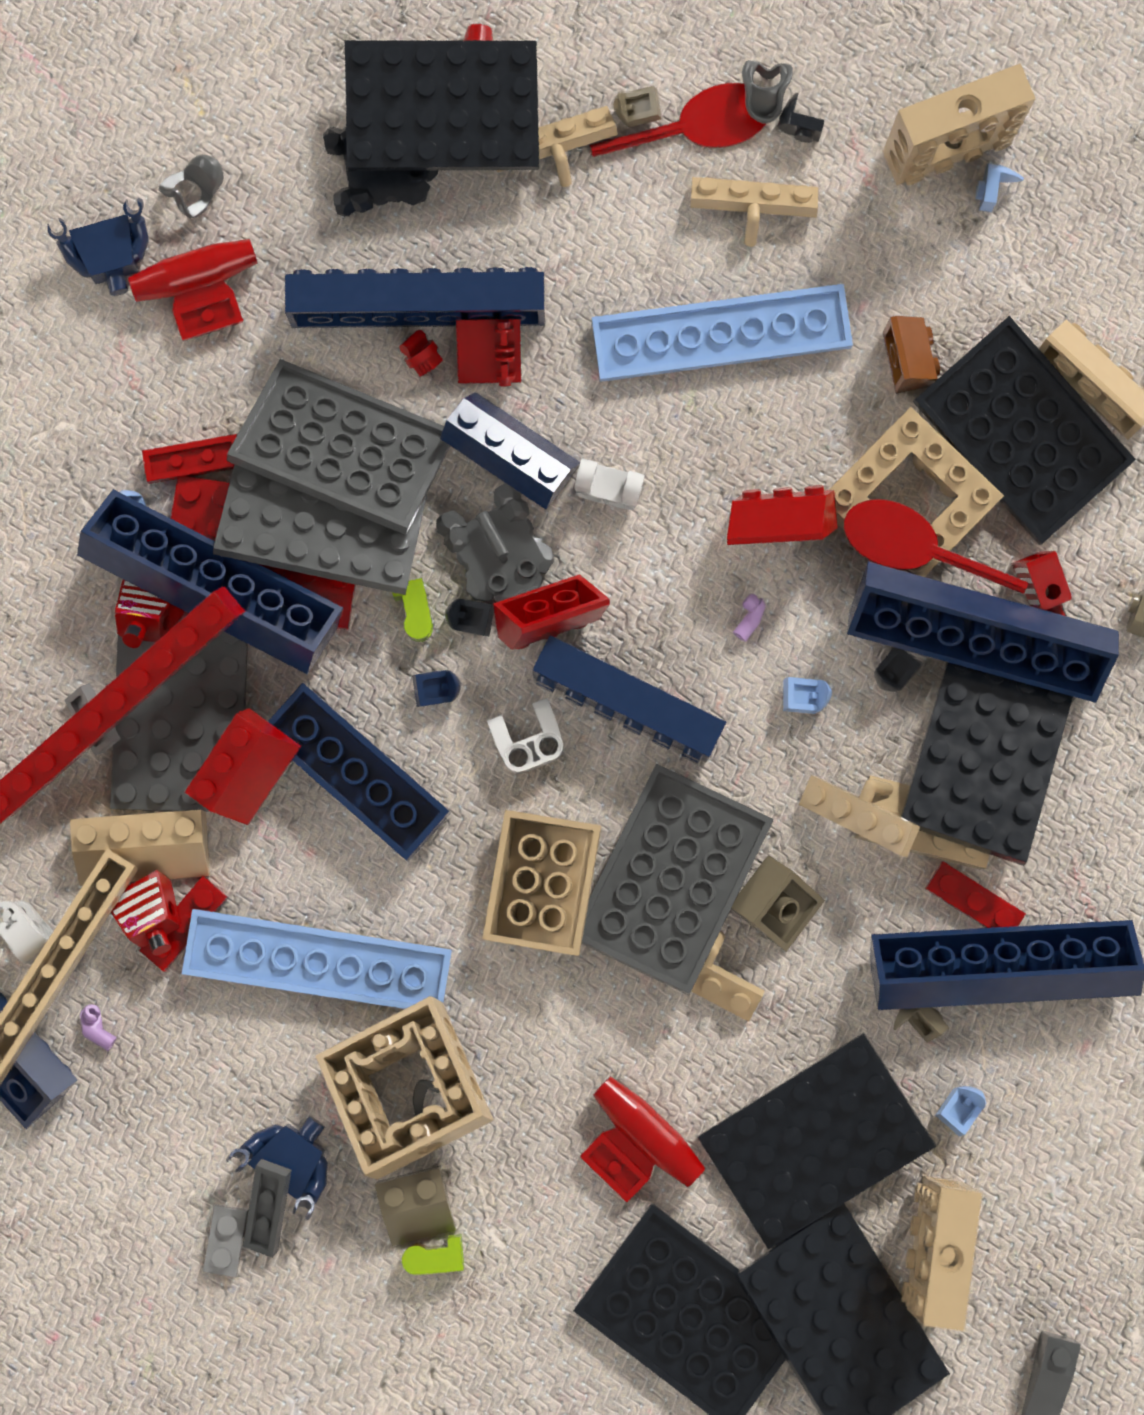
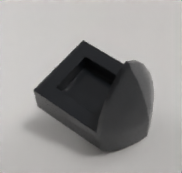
M795 93L783 108L777 127L783 133L793 135L798 141L804 143L819 142L825 120L795 113L799 94Z
M460 598L449 604L445 610V617L450 628L456 631L490 636L494 615L492 604Z
M893 647L875 669L874 677L880 689L890 692L901 691L921 668L923 663L909 651Z

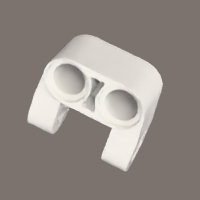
M582 458L575 482L576 495L613 507L634 510L639 500L645 475L599 465L598 462Z
M548 698L532 703L542 733L516 743H512L502 715L487 720L504 764L512 773L523 774L558 760L562 755L563 742ZM553 739L558 744L556 753L549 756L541 753L539 746L543 740ZM516 750L524 751L528 756L526 764L522 767L513 766L509 762L512 752Z
M0 902V918L3 916L4 921H0V935L7 942L13 954L22 963H33L53 933V930L28 902Z

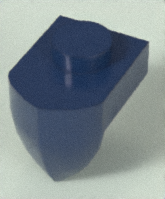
M450 670L412 675L417 707L453 702L460 693L461 682L456 674Z

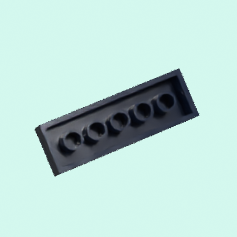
M549 635L532 669L533 678L536 679L537 686L551 693L556 688L565 693L567 701L580 707L586 703L594 707V714L608 721L615 717L624 722L623 728L639 736L643 731L653 736V743L668 750L672 745L683 751L681 754L683 758L696 764L700 760L707 762L727 723Z
M303 682L269 719L268 722L301 746L292 761L406 861L409 862L451 814L445 806Z

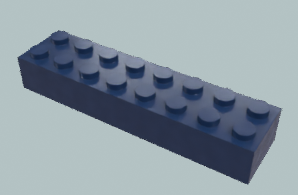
M498 267L488 268L486 272H473V269L457 268L454 272L441 273V270L437 268H426L422 270V273H409V270L402 268L391 269L390 273H377L374 269H360L357 273L345 274V271L340 269H329L325 271V274H312L310 270L299 269L294 270L293 274H285V314L291 328L456 327V320L520 319V326H545L544 272H538V269L533 267H523L518 269V272H506L504 268Z
M114 489L80 531L77 556L187 613H190L212 592L225 587L246 612L224 632L307 675L337 630L343 607L260 564L214 555L213 547L215 541Z
M872 562L867 563L849 610L848 635L1094 703L1097 702L1119 656L1118 630Z
M1133 920L871 934L869 961L878 1010L1141 996L1144 961Z

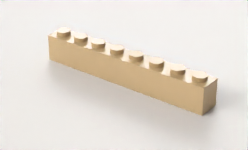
M109 849L105 850L0 1013V1085L138 871L135 865Z

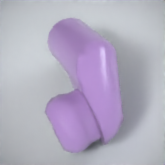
M755 594L748 595L744 600L743 607L749 612L733 631V634L744 642L747 641L760 624L766 607L762 598L759 599Z
M94 1004L85 1006L80 1013L83 1036L109 1051L117 1037L103 1029L101 1011L98 1006Z

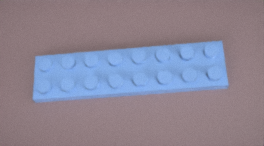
M844 284L591 318L600 382L852 349L853 347Z
M192 909L182 974L406 1009L429 996L444 1002L452 949Z

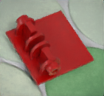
M520 319L456 320L458 384L499 383V386L508 387L512 386V383H522Z

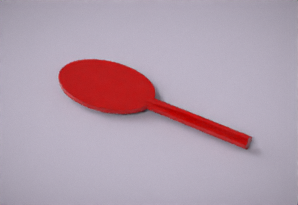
M725 83L707 88L692 97L684 106L678 122L592 144L589 147L592 157H597L683 133L694 144L709 148H723L751 139L767 123L758 122L748 114L745 105V86L743 83Z
M867 500L854 505L845 516L844 532L849 543L863 557L876 564L893 569L909 570L924 566L934 558L1024 594L1027 589L1028 582L938 547V539L933 527L921 514L908 506L889 500Z

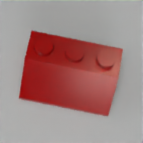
M823 485L804 487V492H793L792 487L773 489V494H761L760 489L742 491V496L732 501L727 545L823 540L838 528L834 490H824Z
M580 574L493 603L498 638L511 650L524 649L531 643L548 639L549 635L557 637L560 633L572 629H582L587 624L598 621L610 605V600Z
M250 708L236 713L185 790V793L210 812L249 825L301 746Z

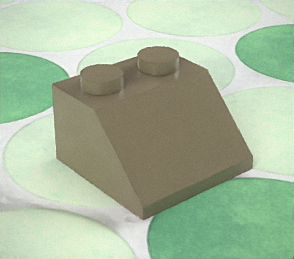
M768 855L738 893L731 909L787 952L825 900L794 871Z
M441 1165L380 1180L375 1183L382 1218L392 1246L456 1230Z

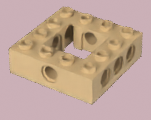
M1021 63L900 109L883 149V154L896 185L905 182L907 185L916 184L925 178L924 175L935 171L936 174H941L952 169L954 163L962 160L969 163L982 157L985 151L994 148V151L997 152L1011 146L1036 99ZM968 108L969 110L959 113L958 109ZM950 141V144L957 143L959 148L950 149L944 143Z
M910 407L829 489L835 492L837 523L844 529V519L847 512L854 505L870 500L868 496L872 495L891 472H894L912 452L913 465L920 472L923 470L941 487L939 490L945 496L957 497L931 524L938 539V547L951 551L1004 495ZM933 558L924 566L901 571L925 577L940 561Z
M432 996L315 1055L364 1176L378 1180L494 1121L443 1002ZM422 1049L420 1055L423 1059L427 1060L435 1079L432 1083L440 1091L446 1108L431 1105L422 1109L423 1113L404 1123L398 1121L390 1126L370 1075Z
M922 1175V1183H916L914 1202L919 1203L917 1216L913 1215L910 1223V1235L914 1236L913 1249L908 1248L905 1267L910 1269L909 1281L903 1282L901 1302H905L907 1310L924 1326L965 1331L982 1192L962 1181ZM924 1246L928 1247V1253H926Z

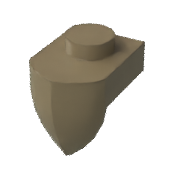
M655 86L627 93L618 92L614 99V111L627 127H634L662 119L658 90Z
M1142 590L1138 595L1134 594L1129 602L1127 612H1130L1131 615L1126 626L1127 632L1140 637H1144V590Z
M933 1007L900 1009L893 1027L894 1030H897L908 1021L926 1043L941 1036L949 1028L943 1021L941 1013Z

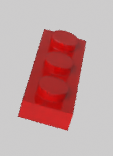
M237 434L142 450L147 483L152 484L175 480L178 477H192L234 469L235 464L226 460L227 453Z
M944 861L940 863L925 887V890L985 928L1019 926L1026 915L1020 909Z
M202 876L177 905L180 926L178 929L167 934L171 945L170 950L161 955H153L149 945L141 947L139 951L165 972L186 948L192 909L217 912L229 897L209 879Z

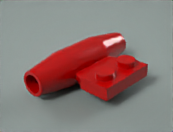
M250 239L216 243L163 259L128 277L136 302L174 297L172 311L182 341L184 342L244 323L235 293L224 281L258 264Z
M611 1076L593 1093V1097L616 1127L603 1131L579 1157L626 1202L650 1180L654 1165L686 1187L692 1185L706 1168L684 1138L642 1097Z

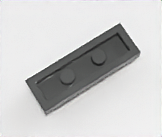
M263 1159L256 1165L243 1247L272 1258L278 1252L291 1169Z

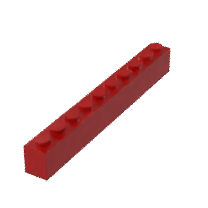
M225 587L212 592L0 780V824L14 816L246 612Z

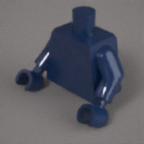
M140 197L137 199L138 210L130 209L128 199H126L123 205L125 215L69 230L70 236H66L67 227L63 219L58 218L63 226L62 231L58 233L53 232L49 223L47 224L48 234L52 238L58 239L56 244L66 263L82 277H91L95 284L107 282L111 296L122 295L129 291L125 276L138 272V263L143 261L149 243L145 218L140 215L144 208V202Z
M311 1116L307 1118L299 1130L289 1123L284 1127L277 1124L255 1132L240 1148L233 1150L226 1158V1163L232 1157H237L241 1161V1165L235 1172L242 1171L247 1163L255 1169L261 1159L291 1169L288 1194L297 1200L293 1208V1214L295 1215L299 1207H306L308 1213L305 1220H309L315 1208L314 1204L317 1203L327 1184L328 1162L323 1156L325 1149L315 1143L325 1126Z

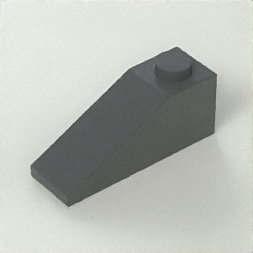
M1041 1330L1021 1415H1060L1074 1377L1081 1348L1080 1343L1072 1338Z

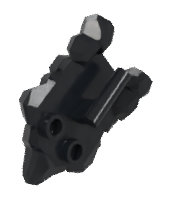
M331 127L323 133L327 154L344 156L349 187L342 188L333 194L337 215L348 217L355 211L364 213L373 209L374 204L380 206L388 202L399 203L403 201L414 206L426 200L430 189L428 182L438 175L439 170L347 171L346 127L343 129Z

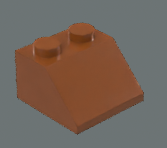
M890 317L883 331V338L896 394L929 387L937 380V376L941 374L939 360L937 357H933L930 345L934 344L931 327H926L924 317Z

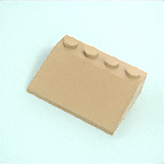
M505 810L482 939L579 956L602 826Z

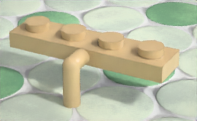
M608 106L539 127V160L553 156L562 187H568L572 184L565 151L618 135L616 124Z
M692 177L690 208L747 212L744 244L748 247H754L757 244L760 213L817 218L818 187Z
M811 775L799 802L800 806L904 857H908L920 826L871 803L875 793L889 796L893 792L892 784L875 779H868L860 796H857L818 776Z
M720 931L691 992L749 1022L765 991L713 964L725 939V934Z

